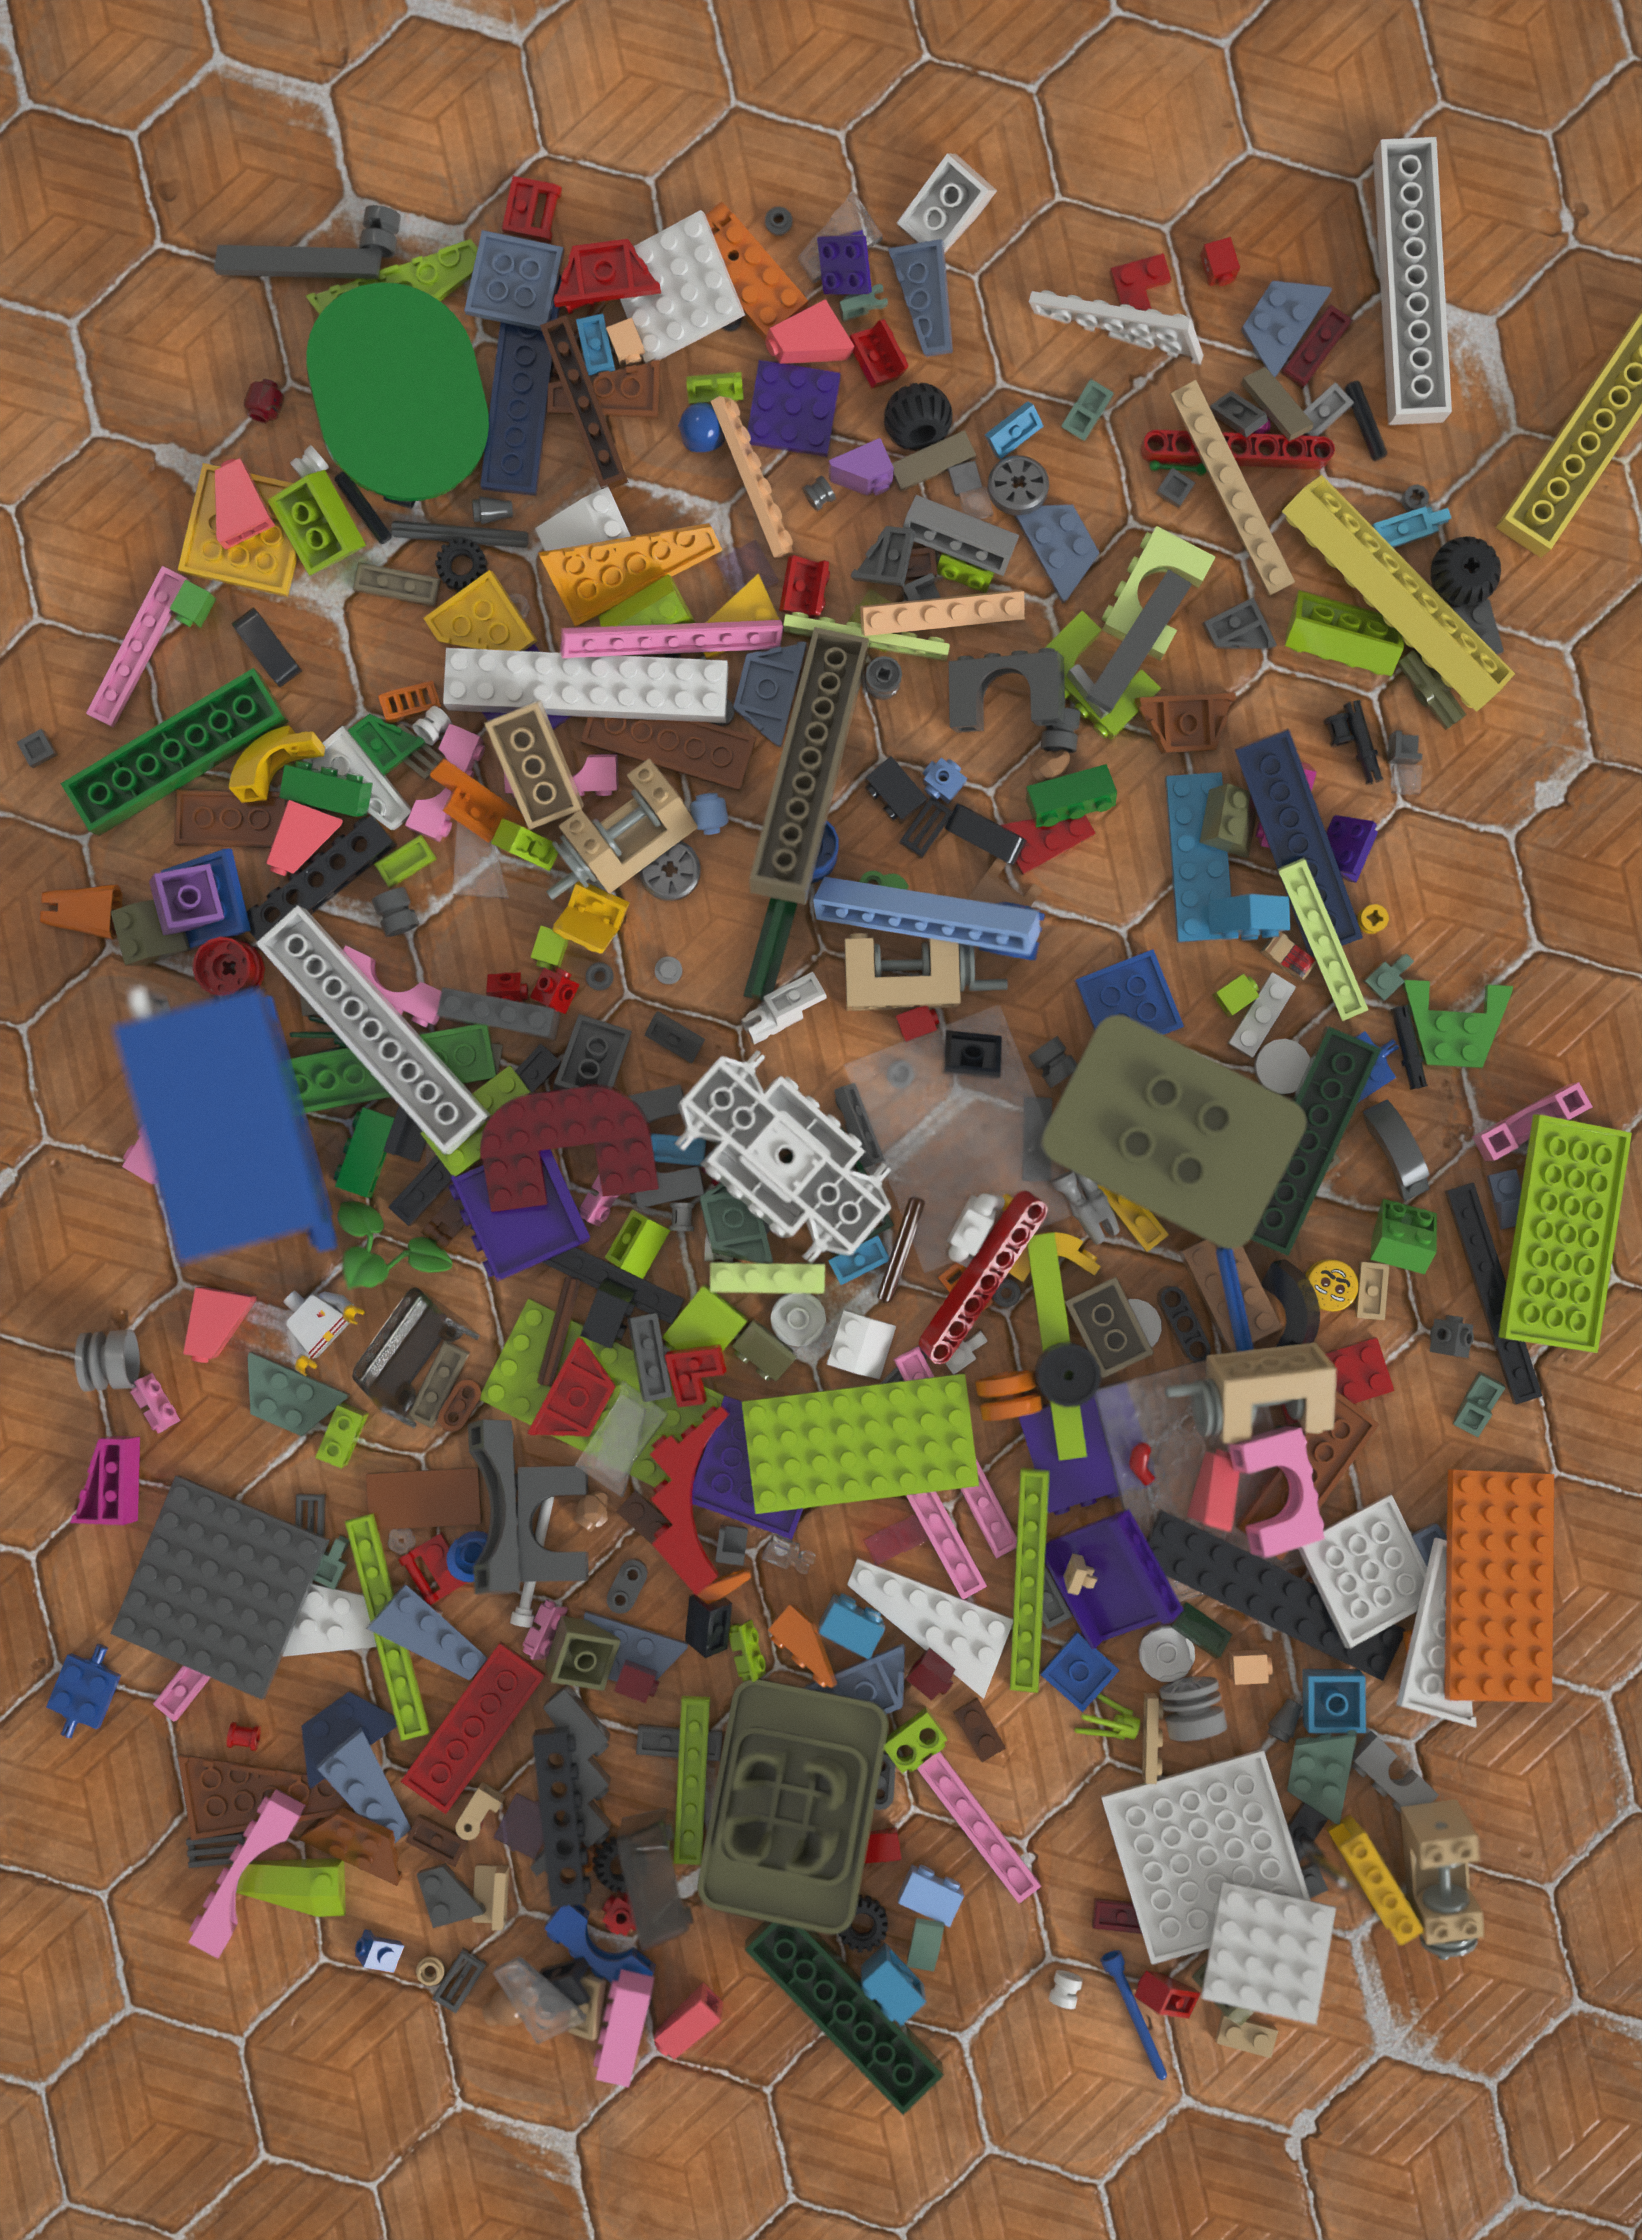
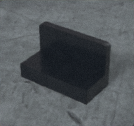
M400 1104L383 1151L419 1162L427 1141L421 1135L423 1130Z
M695 1594L689 1596L685 1641L704 1658L727 1649L732 1602L725 1597L707 1604Z
M580 1957L541 1969L530 1989L548 2014L587 2004L590 2001V1995L580 1982L589 1964L584 1957Z

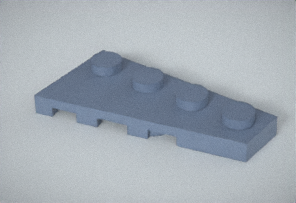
M405 1584L366 1627V1629L469 1681L488 1659Z

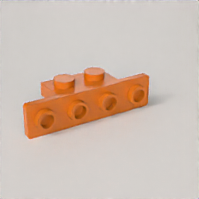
M442 759L431 771L430 777L452 791L442 811L488 843L493 839L502 818L528 829L523 814L446 759Z

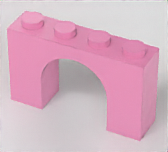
M1284 1426L1251 1436V1440L1240 1441L1236 1444L1228 1443L1234 1471L1249 1474L1272 1466H1278L1284 1472L1289 1484L1287 1503L1278 1515L1246 1526L1251 1554L1266 1558L1324 1539V1523L1319 1515L1317 1505L1318 1494L1313 1486L1311 1477L1312 1466L1307 1457L1305 1448L1307 1442L1301 1428Z

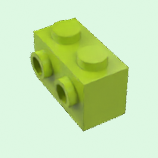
M632 1209L605 1258L619 1268L643 1279L670 1230Z

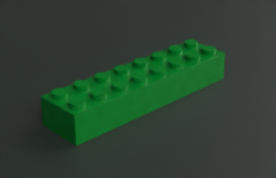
M252 668L60 784L89 832L100 836L247 748L262 735L282 727L289 721L262 676Z

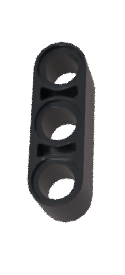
M254 607L231 623L280 688L302 672L298 664Z
M959 803L956 804L944 827L951 833L1011 865L1016 863L1027 842L1023 837Z
M1174 1286L1162 1287L1157 1293V1302L1183 1355L1194 1362L1205 1361L1207 1355H1210L1211 1347L1184 1292ZM1169 1291H1174L1178 1297L1176 1304L1173 1306H1167L1164 1300L1166 1293ZM1182 1316H1187L1190 1320V1326L1186 1331H1180L1177 1327V1321ZM1195 1341H1199L1203 1347L1201 1354L1198 1356H1192L1190 1353V1346Z

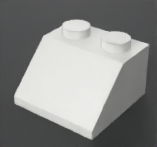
M843 1309L827 1359V1365L880 1379L896 1326Z

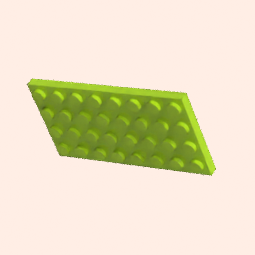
M1533 1114L1499 1330L1500 1338L1598 1353L1631 1132Z
M530 1298L527 1300L482 1390L480 1400L532 1425L552 1387L537 1383L556 1311ZM571 1319L555 1379L578 1337H581L616 1384V1387L589 1437L571 1435L553 1437L653 1487H656L664 1479L669 1483L671 1478L650 1455L655 1450L651 1445L662 1435L668 1438L674 1434L681 1442L683 1438L680 1435L692 1424L697 1428L705 1421L701 1416L712 1406L718 1409L725 1395L704 1385L707 1401L703 1405L677 1407L668 1371L672 1397L642 1402L633 1350L616 1341L610 1349L580 1336L584 1325Z
M965 1373L742 1401L755 1514L979 1486Z

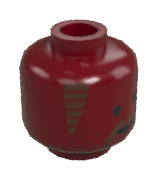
M263 379L262 382L255 381L250 384L244 399V408L248 411L247 415L251 419L267 424L269 421H274L278 418L284 403V394L278 389L279 385L274 381Z

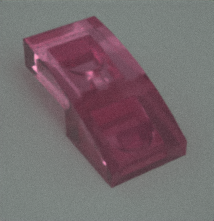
M916 1514L863 1539L875 1565H879L901 1552L905 1553L929 1540Z

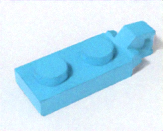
M1425 506L1374 523L1371 526L1395 548L1433 535L1439 531L1438 525L1449 522L1448 520L1451 519L1448 508L1433 512L1431 507L1426 508Z

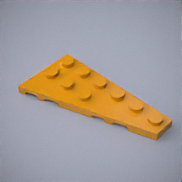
M706 523L538 552V555L576 627L620 604L667 574H670L672 577L722 551V548L712 526Z

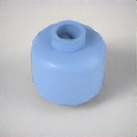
M706 793L695 796L696 800L690 804L692 818L698 826L697 829L703 830L704 835L720 833V827L728 823L725 799L718 797V793Z

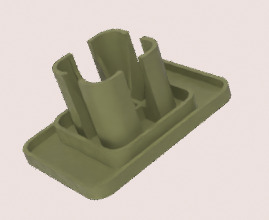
M1114 1015L1103 1020L1095 1029L1043 1131L1041 1145L1045 1155L1053 1162L1217 1246L1232 1249L1244 1245L1251 1238L1305 1131L1306 1117L1301 1107L1293 1101L1126 1016Z
M758 1679L755 1682L747 1680L737 1687L732 1698L698 1879L699 1896L708 1907L826 1934L840 1933L851 1924L856 1914L889 1728L888 1716L879 1704L873 1701L764 1679Z

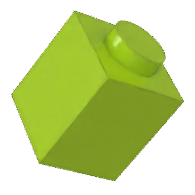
M540 926L531 958L537 961V967H545L549 970H552L553 966L560 968L569 940L562 938L559 934L553 932L551 928Z
M1245 974L1238 976L1212 994L1227 1017L1234 1015L1260 997L1256 992L1259 990L1256 982L1250 976L1246 977Z

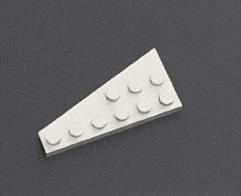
M1047 290L1041 293L1034 291L1031 293L1029 303L1037 315L1063 323H1070L1072 319L1084 326L1085 330L1094 332L1095 327L1110 331L1108 337L1146 349H1153L1154 346H1158L1161 350L1167 352L1169 356L1177 358L1178 354L1181 353L1192 357L1191 363L1201 365L1203 352L1192 321L1185 315H1164L1154 309H1147L1146 311L1136 310L1134 307L1122 304L1120 307L1113 306L1103 300L1085 301L1075 295H1068L1067 297L1057 296L1055 293Z
M312 1582L282 1657L377 1647L373 1632L366 1629L370 1624L364 1595L340 1588L333 1590L325 1585ZM435 1610L440 1616H442V1611Z

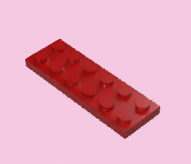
M500 1642L400 1782L444 1814H447L543 1680L546 1673L503 1642Z

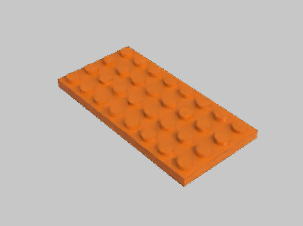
M1448 1469L1444 1699L1552 1702L1554 1474Z

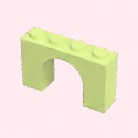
M1156 526L1152 534L1147 532L1139 547L1143 548L1144 551L1140 558L1134 556L1127 569V572L1131 573L1127 583L1124 581L1120 582L1114 596L1118 597L1115 606L1108 605L1101 619L1106 622L1102 630L1122 641L1124 640L1143 610L1138 600V586L1146 576L1157 572L1167 573L1169 569L1199 588L1215 556ZM1166 625L1148 654L1161 660L1177 630Z
M713 1261L711 1263L710 1292L824 1293L825 1263L758 1264Z

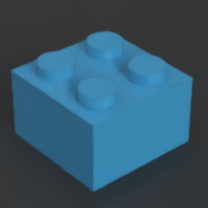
M1247 894L1208 901L1210 934L1221 935L1222 940L1239 939V936H1241V941L1258 940V936L1261 934L1262 938L1279 937V932L1290 930L1288 896Z
M841 1593L840 1596L833 1594L818 1623V1633L869 1660L885 1630L884 1621L880 1617L881 1613L868 1606L864 1610L855 1604V1599L844 1593Z
M1302 1669L1303 1726L1308 1733H1347L1348 1730L1366 1733L1365 1675L1359 1669Z
M886 1943L861 1965L862 1990L871 2000L875 1998L882 2005V2012L890 2021L896 2020L902 2026L926 2003L924 1984L909 1967H906V1964Z

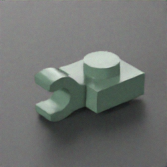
M877 284L873 286L872 292L868 295L850 294L840 301L839 307L842 321L869 314V310L885 308L888 305L887 298L882 300L875 298L876 294L883 292V285Z
M1406 953L1391 966L1383 962L1363 982L1382 1001H1385L1405 982L1399 975L1414 961Z
M340 1535L334 1541L330 1553L325 1551L314 1577L315 1581L333 1590L337 1588L348 1564L341 1557L350 1543L349 1539Z

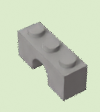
M1372 1731L1354 1748L1352 1757L1354 1763L1351 1766L1363 1778L1368 1774L1375 1781L1372 1786L1384 1798L1389 1794L1396 1801L1392 1805L1400 1813V1807L1432 1803L1439 1796L1412 1769L1401 1779L1389 1778V1766L1396 1759L1397 1755Z

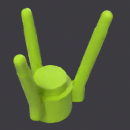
M1099 1693L1096 1698L1119 1711L1121 1715L1116 1714L1113 1721L1087 1714H1082L1081 1718L1112 1727L1113 1731L1090 1728L1074 1729L1075 1733L1115 1737L1124 1740L1126 1737L1134 1740L1139 1731L1140 1718L1132 1716L1133 1710L1124 1708Z

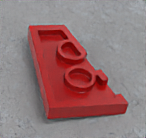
M1086 815L1079 819L1070 818L1059 821L1050 827L1042 826L1036 828L1033 819L1001 825L1027 840L1016 861V865L1022 875L1096 834Z

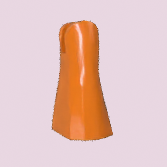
M118 884L42 892L41 903L53 906L58 905V911H40V923L114 940L117 938L111 911L122 908L123 893Z

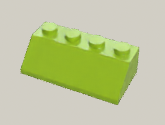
M1298 590L1286 631L1285 646L1290 647L1296 652H1307L1317 655L1324 660L1332 659L1339 661L1349 667L1364 668L1377 675L1385 674L1392 676L1403 652L1404 641L1396 628H1392L1385 623L1381 613Z

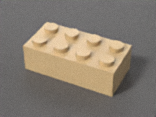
M541 700L484 723L529 830L583 808V801Z

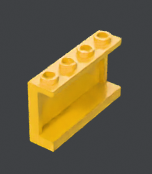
M1348 1815L1340 1820V1824L1335 1823L1328 1827L1326 1830L1386 1929L1389 1928L1397 1942L1403 1945L1423 1933V1927L1366 1832L1354 1818Z

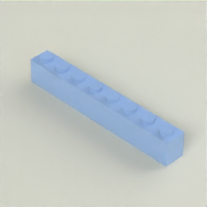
M824 877L813 898L817 920L1027 955L1031 954L1040 933L1039 911L830 877Z

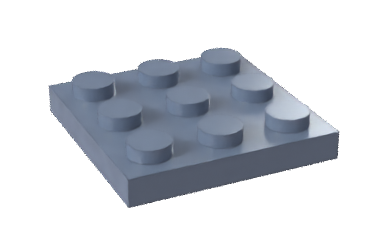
M482 230L464 309L465 314L541 330L540 325L550 321L565 252L564 247Z

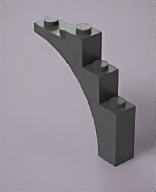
M564 1685L545 1702L543 1708L556 1727L569 1726L570 1734H575L576 1751L572 1752L573 1763L578 1762L579 1780H575L576 1791H581L582 1808H578L579 1819H584L585 1837H581V1841L589 1848L594 1842L596 1845H599L610 1835L608 1830L610 1829L611 1821L592 1799L598 1801L609 1791L608 1786L611 1777L592 1755L594 1754L597 1757L608 1748L607 1742L611 1734L569 1685ZM565 1812L562 1821L570 1819V1815ZM568 1839L558 1841L563 1849L568 1850L573 1847L572 1842ZM544 1849L533 1859L530 1869L536 1876H539L543 1871L547 1873Z

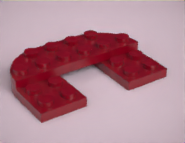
M588 1084L582 1087L539 1093L530 1092L516 1096L504 1103L487 1122L480 1143V1156L484 1164L491 1212L547 1205L548 1199L540 1151L591 1143L595 1145L602 1197L659 1189L650 1126L643 1110L635 1101L620 1090L601 1084Z

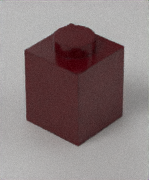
M929 1648L913 1664L906 1680L932 1701L939 1693L944 1695L953 1684L951 1678L955 1668Z
M626 1659L614 1692L646 1703L648 1696L654 1698L660 1681L655 1680L658 1671Z

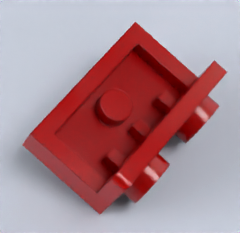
M885 319L878 320L873 328L849 336L854 345L852 352L872 389L897 381L908 369L909 365L906 357L898 346L893 332Z
M795 555L788 556L779 611L788 614L793 612L804 613L810 619L820 616L825 607V586L830 578V571L828 570L829 561L815 562Z

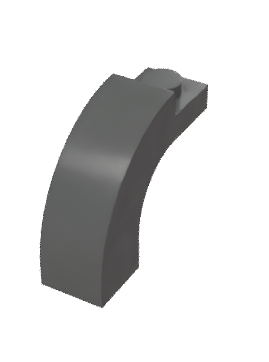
M1387 1099L1362 1111L1368 1132L1380 1145L1390 1163L1402 1199L1407 1201L1429 1190L1427 1177L1430 1175L1425 1160L1411 1131L1395 1107Z

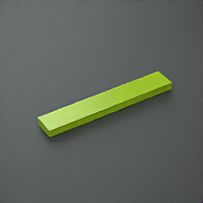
M682 1696L673 1864L701 1865L710 1697Z

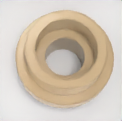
M434 1956L423 1958L416 1968L418 1980L427 1986L438 1984L445 1973L443 1962ZM433 1966L436 1973L429 1974L426 1971V1967Z

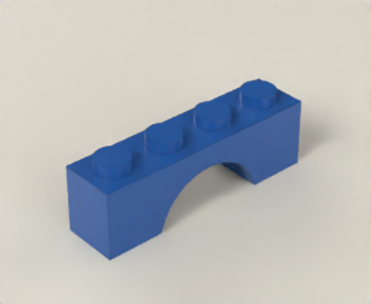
M581 1904L557 1907L546 1922L544 1929L547 1931V1936L557 1944L561 1942L565 1945L574 1959L584 1957L589 1966H591L590 1969L593 1974L600 1979L606 1978L611 1983L613 1980L619 1981L621 1970L647 1976L654 1974L656 1964L635 1947L621 1953H610L597 1947L588 1933L587 1923L590 1911Z

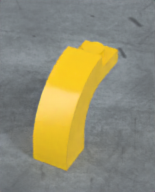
M283 726L269 731L251 743L241 754L232 770L228 788L241 803L267 800L270 782L281 767L295 760L324 757L326 747L313 731L295 733L290 726Z
M1041 1232V1233H1036V1234H1034V1235L1045 1234V1233H1052V1232ZM1054 1232L1058 1256L1067 1258L1095 1276L1101 1267L1095 1263L1098 1258L1085 1249L1081 1253L1078 1252L1084 1241L1072 1235ZM1027 1246L1008 1272L1021 1282H1024L1031 1271Z

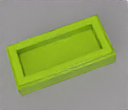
M419 835L374 863L387 886L392 888L437 858L424 837Z

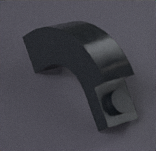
M1286 1259L1274 1261L1271 1263L1261 1285L1278 1298L1286 1314V1327L1276 1347L1313 1343L1320 1323V1307L1316 1292L1305 1274Z

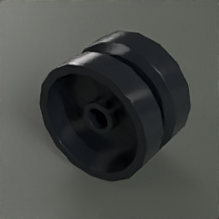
M1058 1342L1047 1347L1039 1356L1035 1366V1381L1040 1391L1053 1403L1063 1407H1077L1088 1402L1097 1393L1101 1382L1100 1367L1096 1358L1086 1348L1072 1342ZM1066 1370L1073 1372V1377H1068V1380H1065L1063 1377Z

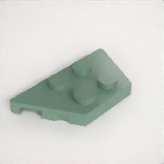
M721 1182L715 1189H710L700 1197L701 1210L712 1253L758 1264H773L763 1219H759L751 1213L748 1206L732 1196L727 1191V1187Z
M249 1352L250 1414L295 1434L305 1435L318 1422L329 1415L337 1405L348 1399L350 1395L312 1377L304 1376L298 1371L254 1352Z
M1348 1730L1347 1735L1332 1737L1331 1733L1319 1735L1316 1738L1296 1739L1287 1791L1336 1824H1340L1357 1730Z

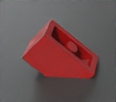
M1146 1970L1138 1981V1988L1134 1997L1159 2015L1189 2019L1201 1993L1163 1973Z

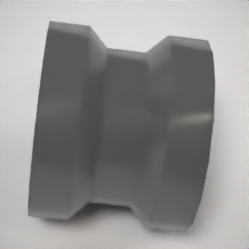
M822 475L816 478L814 484L806 485L802 488L809 503L816 511L822 509L823 504L827 501L833 502L836 500L832 488Z

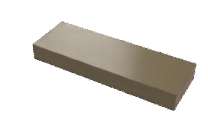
M1266 367L1243 377L1242 386L1288 441L1312 430L1314 423Z
M964 430L892 463L894 467L893 476L900 492L948 471L949 467L964 464L975 459L976 453Z
M358 562L353 590L355 592L436 607L441 580L436 577Z
M446 1340L443 1342L407 1417L430 1428L434 1427L439 1412L449 1397L470 1354L469 1351Z

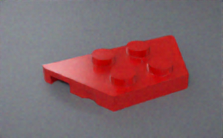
M629 239L572 246L568 257V265L564 268L558 293L554 296L555 307L661 294V287L649 272L645 262L637 255Z
M578 1337L527 1434L585 1437L591 1435L616 1384L583 1338Z

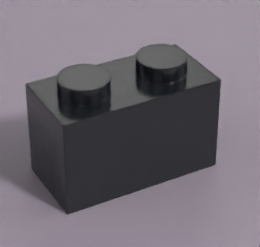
M892 756L865 777L866 791L874 800L877 798L881 800L885 805L882 808L892 821L897 819L901 824L927 801L926 796Z
M605 1278L597 1290L580 1336L610 1349L616 1340L621 1341L627 1329V1325L623 1324L626 1317H631L636 1306V1302L632 1301L636 1291Z

